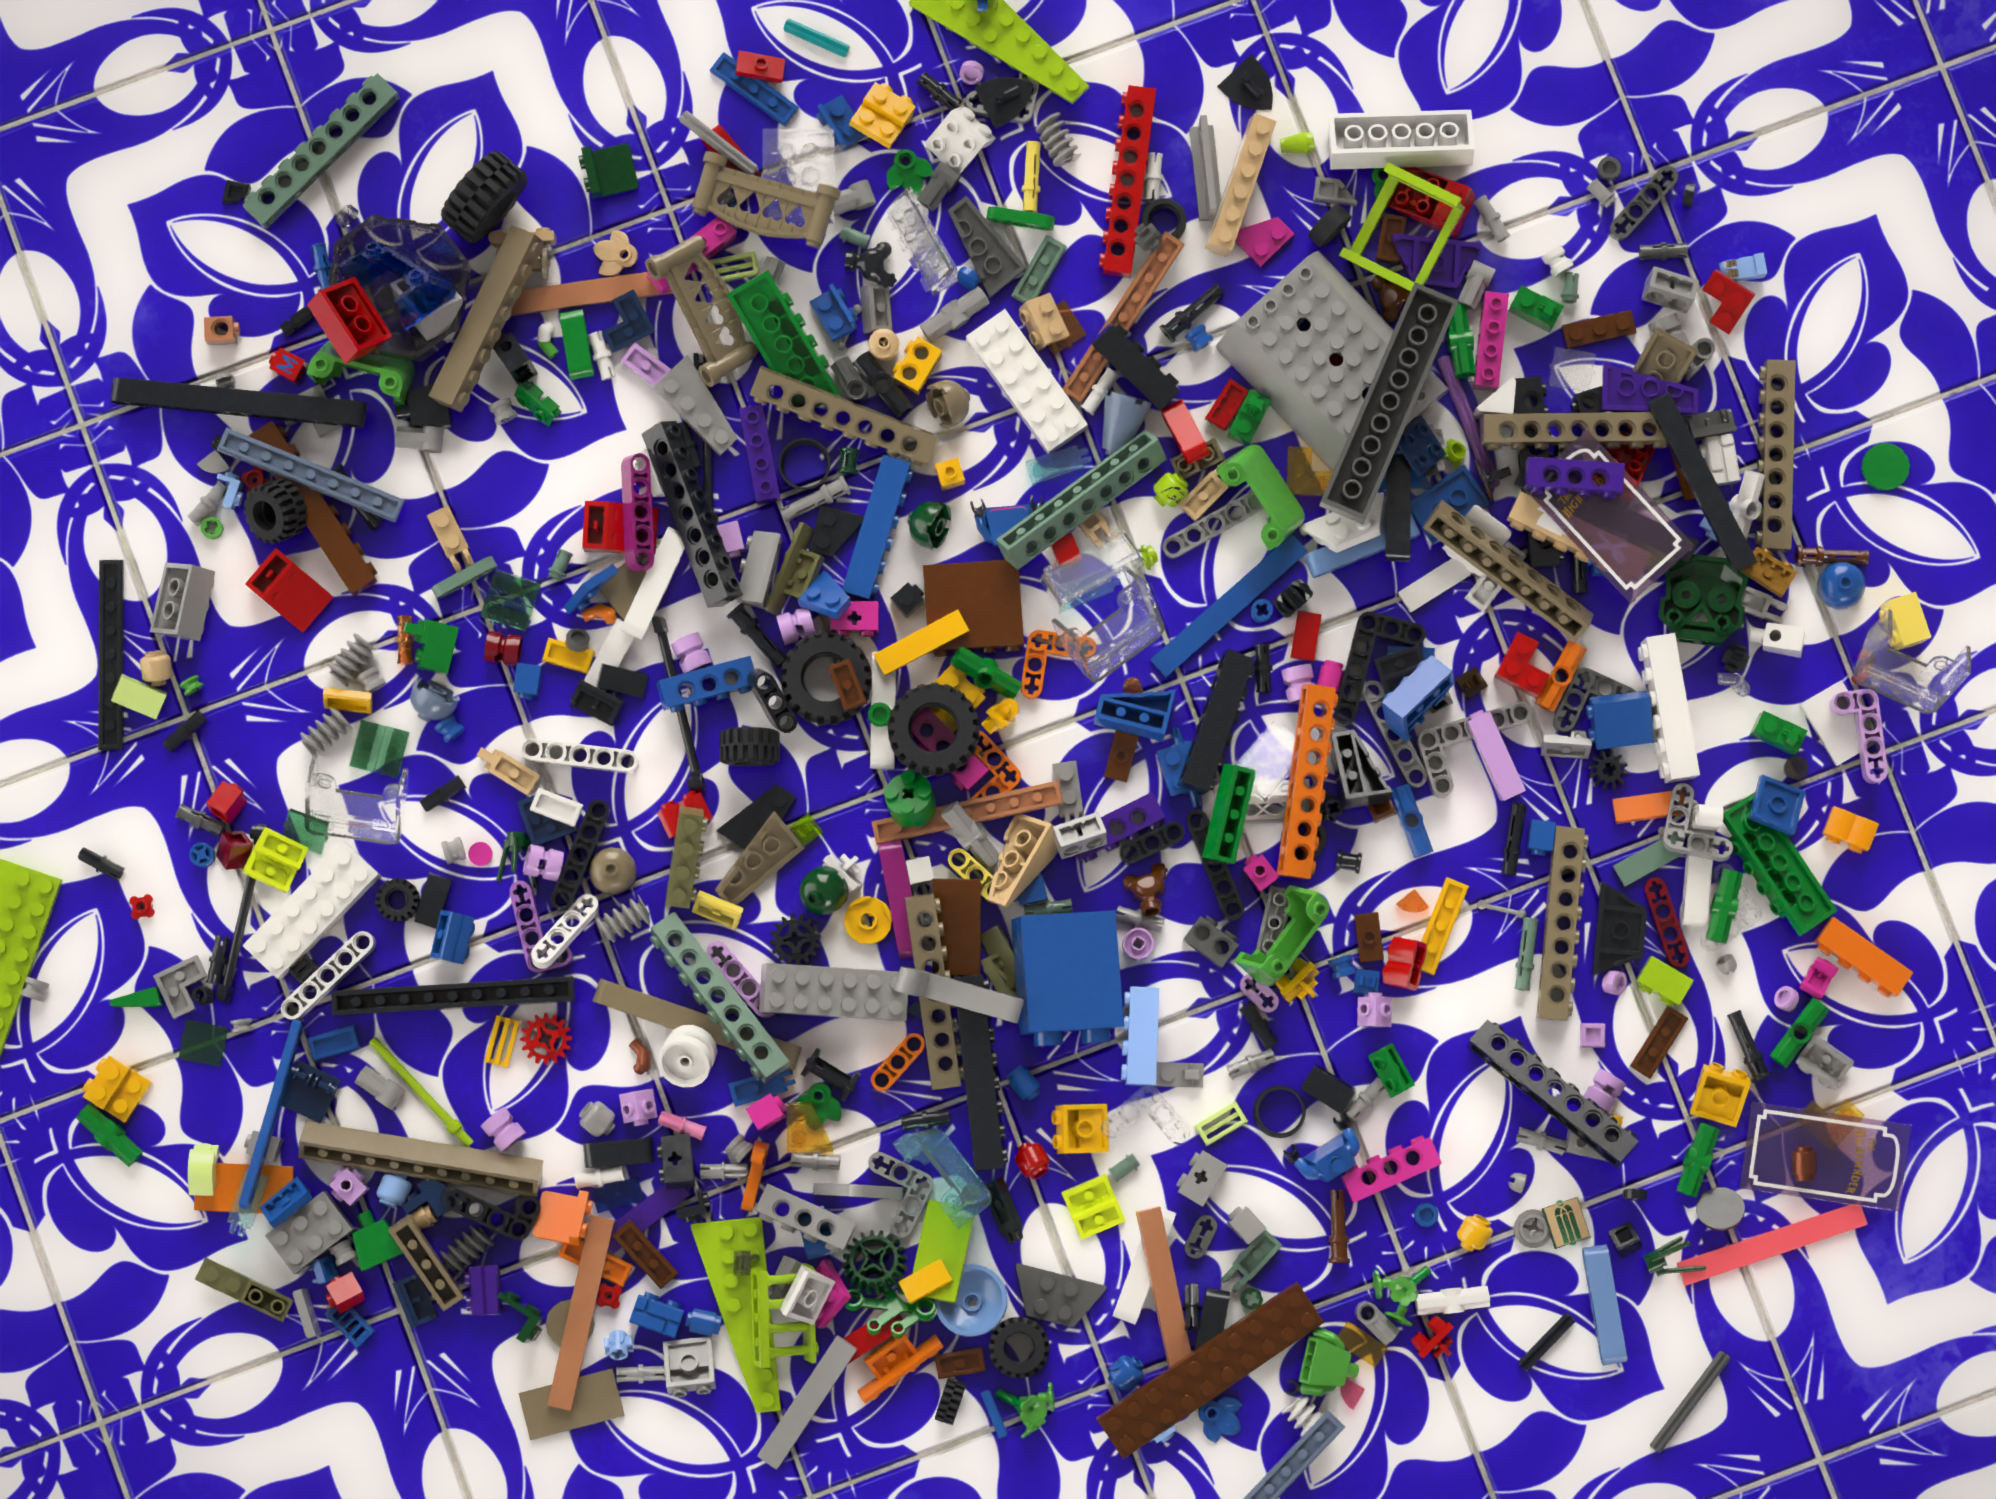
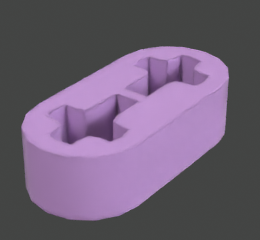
M1249 974L1245 975L1239 984L1242 993L1262 1012L1270 1013L1274 1011L1279 1003L1277 995L1268 986L1257 982L1255 983V987L1259 990L1257 994L1252 989L1247 991L1244 988L1247 985L1244 981L1246 979L1251 981L1253 978ZM1261 993L1266 998L1273 997L1272 1004L1274 1006L1272 1008L1269 1006L1264 1008L1262 1006L1264 1001L1259 997Z

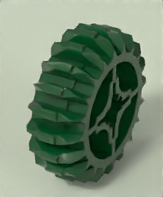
M870 1230V1236L866 1237L864 1232H861L860 1236L862 1239L859 1241L853 1237L852 1241L855 1246L848 1245L846 1249L850 1253L843 1254V1259L846 1262L842 1263V1267L847 1270L844 1275L846 1278H851L849 1281L851 1286L857 1284L858 1291H862L865 1288L868 1295H870L872 1289H875L876 1295H880V1288H884L886 1292H889L888 1285L891 1284L893 1287H897L898 1284L895 1279L903 1280L904 1276L901 1272L907 1271V1266L903 1264L908 1261L907 1256L903 1255L906 1252L905 1248L899 1247L900 1240H893L891 1233L887 1234L884 1238L883 1230L878 1232V1236H875L874 1230ZM871 1246H882L879 1250L876 1251L870 1250L868 1248ZM862 1253L865 1262L857 1272L856 1261L859 1254ZM893 1253L894 1264L891 1270L888 1271L885 1263L889 1259L888 1256ZM870 1258L879 1261L880 1267L874 1263L871 1264ZM872 1274H879L881 1278L869 1279L865 1276L869 1277Z

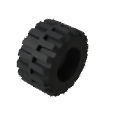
M275 479L254 487L247 493V499L244 500L246 523L250 525L251 532H254L259 540L262 539L264 543H279L297 536L306 527L307 522L305 519H308V513H306L307 505L304 504V497L302 494H299V489L296 486L293 487L291 482H285L284 479Z
M761 727L725 729L720 732V762L731 766L774 765L780 762V732L771 728Z
M1012 1317L1001 1322L993 1331L989 1341V1354L993 1364L1001 1373L1012 1378H1026L1037 1373L1046 1363L1050 1351L1048 1336L1044 1329L1037 1322L1025 1317ZM1015 1333L1026 1334L1033 1342V1353L1026 1361L1015 1362L1006 1355V1340Z

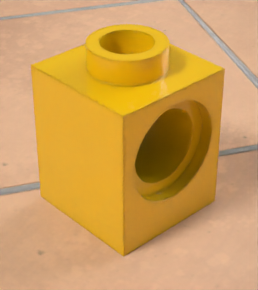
M958 457L935 464L942 491L965 484V478Z

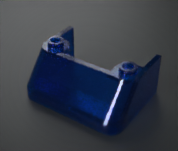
M380 242L368 243L339 264L344 281L355 277L362 288L387 270L404 279L409 289L393 301L402 327L406 331L453 298L457 292L453 280L409 252Z

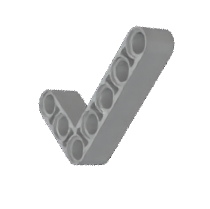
M1517 702L1484 712L1501 716L1503 724L1497 727L1499 732L1525 724L1532 714L1530 706L1524 702ZM1514 709H1523L1526 713L1525 719H1516ZM1470 716L1425 729L1417 737V748L1427 773L1430 791L1437 798L1447 797L1454 787L1443 748L1473 740L1466 723L1471 720ZM1447 728L1456 730L1457 738L1455 740L1446 738L1445 730ZM1431 735L1434 739V745L1431 747L1425 746L1422 743V736ZM1430 758H1438L1441 762V768L1438 770L1432 769L1429 766ZM1439 780L1445 781L1448 785L1447 792H1439L1436 789V782Z
M909 967L900 968L894 989L904 994L926 997L1013 1023H1018L1024 999Z

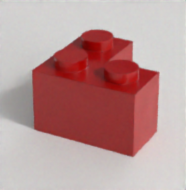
M1517 632L1494 678L1536 699L1550 674L1529 664L1539 642Z

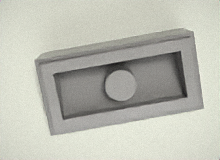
M879 284L862 286L860 288L863 333L871 334L879 329L892 330L889 286L887 288Z

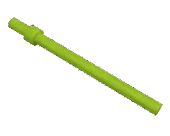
M376 1037L369 1042L373 1049L447 1126L446 1130L452 1136L455 1135L466 1147H470L474 1141L462 1129L463 1125L457 1119L454 1120Z

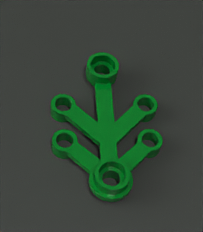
M897 1283L898 1293L901 1295H905L902 1288L900 1287V1284ZM888 1285L889 1292H886L884 1288H880V1292L888 1300L865 1298L857 1289H850L848 1292L851 1298L844 1305L851 1311H856L861 1307L886 1310L877 1318H872L867 1322V1332L871 1335L879 1334L883 1325L901 1313H911L901 1322L896 1321L891 1325V1334L895 1338L903 1337L905 1330L919 1320L924 1322L933 1320L938 1311V1308L935 1307V1302L930 1298H921L912 1304L903 1302L890 1285ZM851 1300L857 1301L856 1304H850L849 1302ZM928 1309L930 1312L923 1313L921 1310ZM875 1324L878 1326V1328L872 1329L870 1328V1326ZM899 1327L902 1331L896 1332L894 1329Z

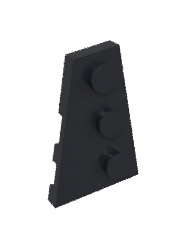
M776 784L716 831L745 850L771 814L775 811L782 820L796 800V797Z

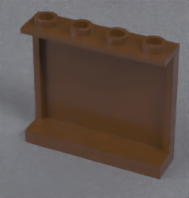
M1006 560L923 565L927 626L959 610L969 629V632L930 652L934 653V657L948 656V652H956L959 647H964L971 652L973 650H981L982 654L996 653V649L1005 648V652L1020 651L1019 647H1024L1019 570Z

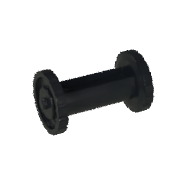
M816 1048L811 1057L807 1058L806 1065L800 1075L805 1077L811 1072L842 1091L840 1099L845 1101L850 1092L856 1088L855 1084L861 1074L856 1072L852 1077L821 1059L819 1057L821 1049Z

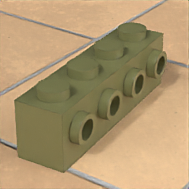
M679 806L665 896L666 906L689 909L690 902H695L697 888L693 887L694 878L699 879L700 865L696 863L698 855L702 856L704 841H700L701 832L706 833L708 818H704L703 809Z

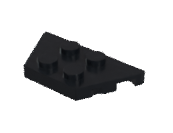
M1600 882L1592 966L1593 975L1643 957L1647 908L1632 901L1629 897L1616 891L1605 882Z

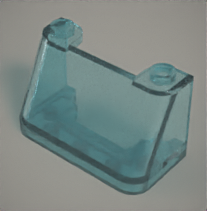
M931 1128L908 1133L892 1143L907 1163L916 1160L926 1165L931 1161L951 1188L942 1196L941 1207L958 1229L990 1204L992 1200L990 1190L942 1129Z

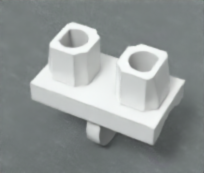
M831 853L823 859L825 863L822 866L835 868L839 871L837 874L842 879L845 878L849 892L858 889L862 885L855 876L861 871L855 865L859 860L856 855L850 860L845 854L838 859Z

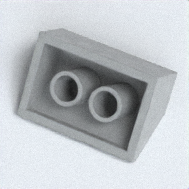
M432 263L390 283L397 306L427 341L449 330L463 303L462 297Z
M754 531L753 536H748L745 549L749 550L747 559H742L739 572L743 573L741 582H739L743 595L736 599L737 603L761 609L765 608L783 542L781 534Z
M165 563L150 632L184 640L200 641L204 631L206 612L209 609V599L214 586L216 571L191 564Z

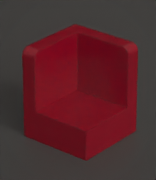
M243 830L221 833L216 856L225 870L244 868L252 852L253 844Z

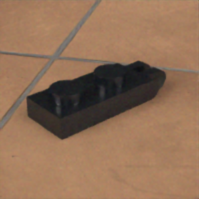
M1003 1176L981 1185L1000 1234L1005 1236L1010 1244L1022 1240L1023 1233L1021 1229L1023 1224Z

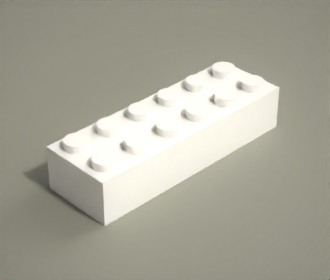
M1471 110L1329 114L1327 131L1330 170L1385 168L1387 162L1397 167L1473 165L1475 146Z
M1005 309L966 336L968 345L1048 456L1087 429L1088 424Z
M1675 633L1646 637L1640 643L1641 647H1638V657L1640 661L1644 662L1645 670L1642 671V680L1644 685H1648L1651 699L1653 732L1656 731L1657 741H1654L1656 755H1660L1661 764L1658 765L1659 776L1661 779L1664 778L1665 784L1692 780L1700 775L1676 636Z
M343 841L244 943L243 947L277 979L282 980L289 973L288 970L294 968L303 958V955L307 954L381 875L348 843Z

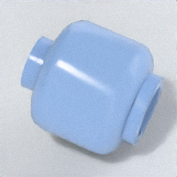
M385 1174L376 1193L378 1198H380L379 1202L394 1209L405 1204L412 1188L411 1183L406 1181L407 1176Z

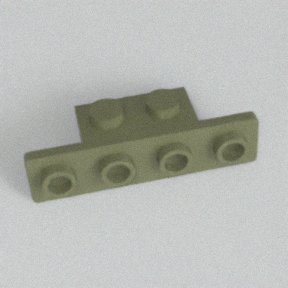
M802 522L799 523L793 533L790 547L784 555L781 569L777 573L772 591L766 599L764 609L774 616L780 615L787 596L800 598L817 579L825 559L821 555L806 551L814 529Z
M996 925L981 934V942L989 956L980 962L983 965L984 974L990 978L996 992L1017 997L1014 952L1001 927Z

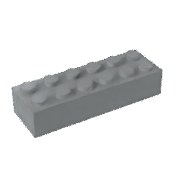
M764 963L761 965L759 1012L907 1021L908 994L894 990L899 975L897 971Z

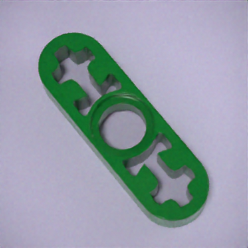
M990 206L987 209L986 220L990 222L1044 231L1054 230L1055 217L1050 215Z

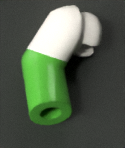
M547 322L541 324L538 328L537 344L548 358L552 359L559 351L550 342L551 335L555 332V327L552 323Z

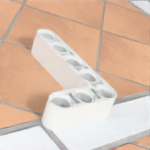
M1698 804L1691 808L1688 830L1715 836V831L1722 826L1723 806ZM1694 839L1691 842V846L1695 850H1702L1705 847L1704 842L1700 839ZM1709 842V847L1707 850V852L1709 853L1711 851V848H1714L1711 847L1713 842ZM1686 855L1681 925L1707 926L1713 860Z

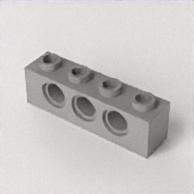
M770 1184L766 1185L755 1209L757 1213H760L758 1218L771 1224L773 1220L782 1223L780 1228L793 1234L795 1230L804 1233L802 1238L810 1242L816 1243L817 1240L826 1243V1249L838 1253L839 1250L845 1252L857 1226L856 1223ZM780 1204L789 1205L790 1211L786 1216L777 1215L776 1209ZM807 1213L811 1215L812 1221L808 1226H801L798 1219L802 1214ZM826 1223L832 1224L834 1227V1231L830 1236H823L820 1232L821 1227Z

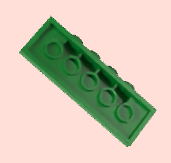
M769 270L726 294L771 370L837 396L840 395L838 388L828 373L827 368L830 366L824 354L819 356L815 349L818 344L811 333L807 335L803 329V326L806 325L800 313H794L791 308L794 305L793 300L788 292L782 293ZM795 394L792 397L793 403L797 406H802L806 402L805 397L801 394ZM817 403L814 408L816 409L824 403Z
M1754 792L1723 813V823L1732 835L1728 838L1733 845L1732 853L1740 856L1744 862L1742 865L1744 871L1754 877L1757 882L1756 888L1761 895H1766L1770 901L1769 907L1772 913L1777 916L1779 915L1781 919L1786 916L1797 934L1801 936L1838 910L1787 834L1748 819Z

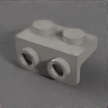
M1814 1033L1798 1054L1796 1063L1801 1071L1806 1074L1811 1073L1817 1077L1821 1085L1836 1090L1840 1081L1853 1066L1854 1060Z

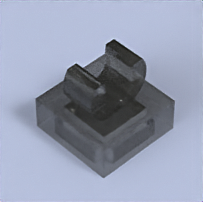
M734 1251L733 1276L750 1275L752 1268L750 1265L751 1260L760 1259V1256L757 1254L750 1255L751 1251Z

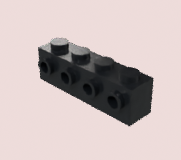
M1110 322L1091 342L1092 346L1161 411L1180 391L1177 386L1179 381L1170 372L1166 375L1161 371L1162 364L1153 356L1149 359L1143 353L1145 348L1136 339L1131 342L1126 337L1128 332L1119 323L1115 326Z

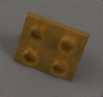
M1757 546L1753 550V554L1758 562L1740 572L1781 598L1798 572L1793 570V566L1788 562L1779 561L1773 557V553L1768 549Z

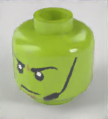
M1177 472L1174 474L1165 473L1153 486L1156 494L1154 499L1162 507L1165 505L1176 507L1188 495L1187 487L1189 484Z

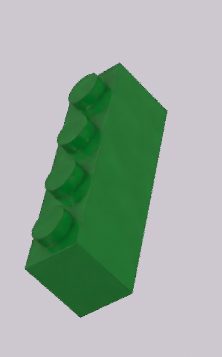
M1235 764L1223 765L1202 858L1221 863L1235 864L1257 770Z

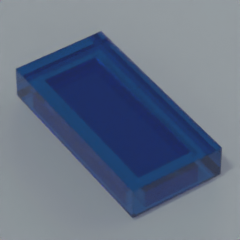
M638 1177L591 1190L598 1214L645 1200Z

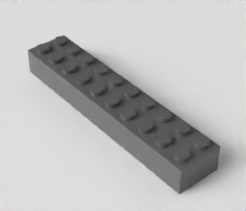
M1416 282L1414 283L1319 504L1320 507L1364 524L1459 300Z

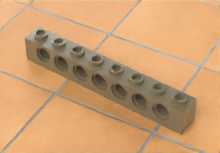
M1767 359L1759 369V380H1763V389L1759 390V404H1762V413L1758 415V427H1762V436L1758 437L1757 443L1758 451H1761V460L1757 462V472L1764 474L1765 477L1759 495L1762 508L1760 515L1756 518V521H1760L1759 531H1756L1755 544L1759 545V548H1766L1771 552L1788 553L1792 545L1795 360ZM1771 381H1779L1782 384V390H1774L1771 386ZM1771 404H1778L1782 410L1781 414H1774L1770 408ZM1771 427H1777L1781 431L1780 438H1775L1770 434ZM1770 451H1777L1781 457L1780 461H1773L1769 456ZM1770 474H1776L1780 478L1779 485L1770 483ZM1769 498H1776L1779 501V508L1774 509L1770 507L1768 503ZM1769 521H1774L1778 524V532L1769 530Z
M763 366L760 367L750 395L754 397L753 400L757 403L766 405L769 402L776 405L775 409L780 412L789 414V411L797 413L798 418L803 421L811 422V420L820 422V427L826 430L833 431L834 428L843 431L842 435L849 439L861 438L865 440L864 444L876 449L878 446L887 449L886 452L896 457H900L902 454L909 457V462L922 466L923 463L928 465L939 436ZM774 385L780 386L783 389V395L774 397L770 393V388ZM795 394H801L805 397L806 402L802 406H797L793 403L792 397ZM817 403H824L828 407V412L820 415L815 411L814 407ZM842 411L847 412L850 415V421L840 423L837 420V414ZM861 421H870L872 429L869 432H863L859 428ZM884 429H891L895 437L890 441L884 440L881 432ZM906 438H913L916 440L917 446L914 449H907L903 441Z
M1651 412L1483 414L1480 417L1481 446H1487L1488 450H1501L1502 446H1511L1512 450L1526 449L1525 446H1535L1536 450L1549 449V446H1558V449H1572L1573 445H1582V449L1597 448L1596 445H1606V449L1620 448V445H1629V448L1632 449L1643 448L1644 445L1652 444L1653 448L1667 447V442ZM1644 425L1650 426L1652 428V436H1647L1644 434ZM1573 426H1577L1582 430L1581 437L1573 435ZM1596 426H1601L1605 429V437L1597 435L1595 431ZM1626 426L1629 430V436L1621 435L1619 427ZM1501 427L1510 429V438L1502 436ZM1525 427L1533 428L1535 431L1533 438L1526 436L1524 432ZM1548 427H1555L1559 432L1558 437L1550 436Z
M1441 500L1427 517L1423 526L1426 531L1571 640L1576 642L1590 626L1594 616L1592 612L1446 502Z
M1555 826L1553 851L1551 852L1536 1013V1018L1567 1021L1568 1016H1572L1573 1002H1569L1570 992H1574L1575 978L1571 977L1572 968L1577 966V954H1574V944L1578 945L1580 931L1576 930V922L1581 920L1582 906H1578L1579 897H1582L1584 892V883L1580 882L1581 873H1585L1586 859L1582 858L1583 849H1587L1588 835H1584L1585 829ZM1565 846H1571L1575 849L1574 858L1569 859L1565 857L1563 853ZM1563 870H1570L1572 872V882L1563 881L1561 877ZM1565 893L1570 896L1571 904L1569 906L1560 904L1559 897L1561 894ZM1564 917L1568 920L1569 927L1567 930L1558 928V918ZM1557 941H1562L1566 944L1567 950L1565 954L1556 952L1555 944ZM1555 965H1560L1564 968L1565 973L1562 978H1556L1553 975L1552 970ZM1553 989L1561 991L1562 1000L1560 1002H1554L1551 999L1550 993Z
M934 893L905 897L915 969L926 971L925 965L929 961H935L938 963L939 969L933 974L951 978L950 971L944 969L943 961L948 960L946 946H941L940 937L945 935L943 922L938 923L937 913H941L939 898L935 899ZM923 913H928L932 917V922L928 926H922L918 922L919 916ZM926 937L933 938L935 940L934 948L930 950L924 949L921 945L923 939ZM919 997L932 1090L961 1086L960 1080L965 1079L963 1065H958L957 1056H961L960 1042H955L953 1033L958 1032L956 1017L951 1018L950 1008H955V1006L926 997ZM936 1009H942L946 1015L943 1020L935 1021L932 1018V1012ZM946 1033L949 1036V1040L946 1044L939 1045L935 1041L936 1035ZM944 1056L952 1059V1065L947 1069H943L938 1065L939 1060Z

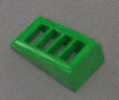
M151 987L109 1001L110 1006L114 1007L164 1006L158 987Z

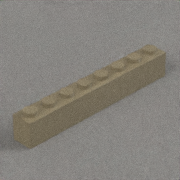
M511 225L428 395L439 404L461 413L468 404L470 394L480 379L482 369L489 361L491 351L501 336V330L511 316V310L515 301L520 297L522 287L532 272V266L542 252L544 241L535 234Z

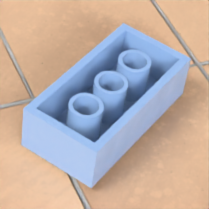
M1130 987L1129 992L1124 993V1007H1128V1016L1123 1017V1031L1127 1032V1040L1122 1042V1056L1127 1057L1126 1064H1122L1121 1080H1126L1125 1085H1156L1160 988Z

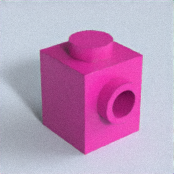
M1254 854L1243 862L1246 866L1242 871L1259 893L1279 878V875H1277L1263 854L1259 857Z

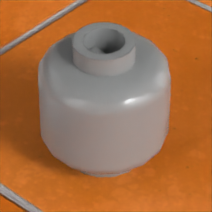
M590 1101L579 1113L581 1127L594 1137H599L602 1134L607 1136L615 1127L613 1123L615 1118L614 1112L600 1101L594 1103Z

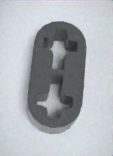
M1201 1216L1195 1222L1184 1246L1185 1252L1190 1258H1200L1205 1254L1217 1230V1222L1212 1216ZM1209 1219L1213 1229L1211 1231L1207 1230L1204 1236L1199 1235L1202 1230V1226L1199 1225L1200 1222H1206ZM1199 1237L1202 1239L1199 1244L1202 1251L1196 1252L1193 1255L1190 1253L1191 1248L1188 1246L1190 1243L1194 1244Z

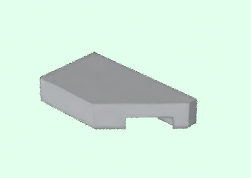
M1316 176L1313 201L1357 206V200L1353 198L1340 179Z

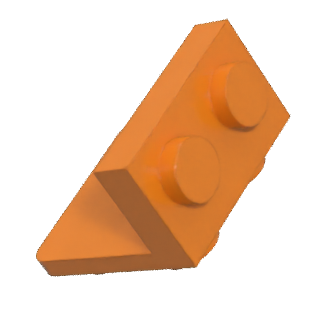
M579 1190L578 1197L550 1191L542 1192L539 1202L541 1210L534 1223L533 1236L579 1246L581 1237L585 1238L587 1232L586 1215L591 1214L593 1206L589 1192Z

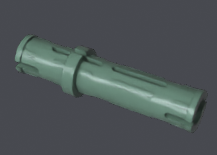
M1523 918L1519 958L1515 964L1517 975L1514 989L1530 991L1531 972L1535 967L1533 956L1539 921L1535 918Z

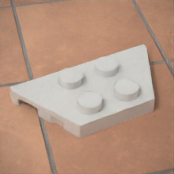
M1383 492L1376 494L1364 524L1331 512L1300 525V533L1303 536L1308 534L1314 537L1316 543L1325 545L1336 553L1380 536L1382 530L1381 522L1384 518L1383 506L1386 504L1385 495Z

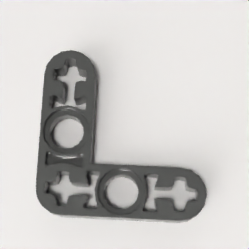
M1580 668L1574 673L1554 716L1553 726L1561 733H1567L1572 730L1588 695L1591 694L1595 697L1606 696L1599 691V685L1602 682H1608L1612 686V692L1609 695H1614L1617 687L1621 688L1618 692L1620 694L1636 692V690L1592 669ZM1583 673H1587V678L1590 680V682H1585L1581 690H1586L1585 694L1578 689H1572L1573 685L1576 688L1578 687L1580 679L1577 676ZM1574 693L1580 697L1581 702L1579 706L1572 707L1568 704L1567 698L1570 694ZM1563 706L1569 711L1576 712L1575 716L1572 713L1569 715L1567 721L1570 723V726L1566 725L1564 728L1560 727L1561 722L1558 721V718H1563L1567 712L1562 710Z

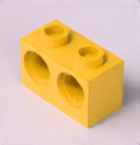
M917 336L915 341H909L904 350V353L907 355L902 362L898 360L892 373L895 374L893 376L895 382L919 395L941 358L942 350ZM920 349H924L929 355L926 359L920 360L916 358L915 353ZM908 369L914 370L917 374L912 380H907L903 377V373Z

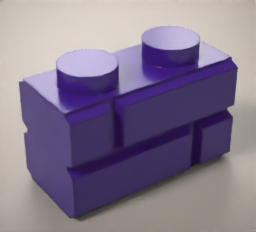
M500 1265L469 1267V1272H465V1286H470V1296H466L467 1311H471V1316L501 1314L502 1300L497 1297L499 1292H501Z

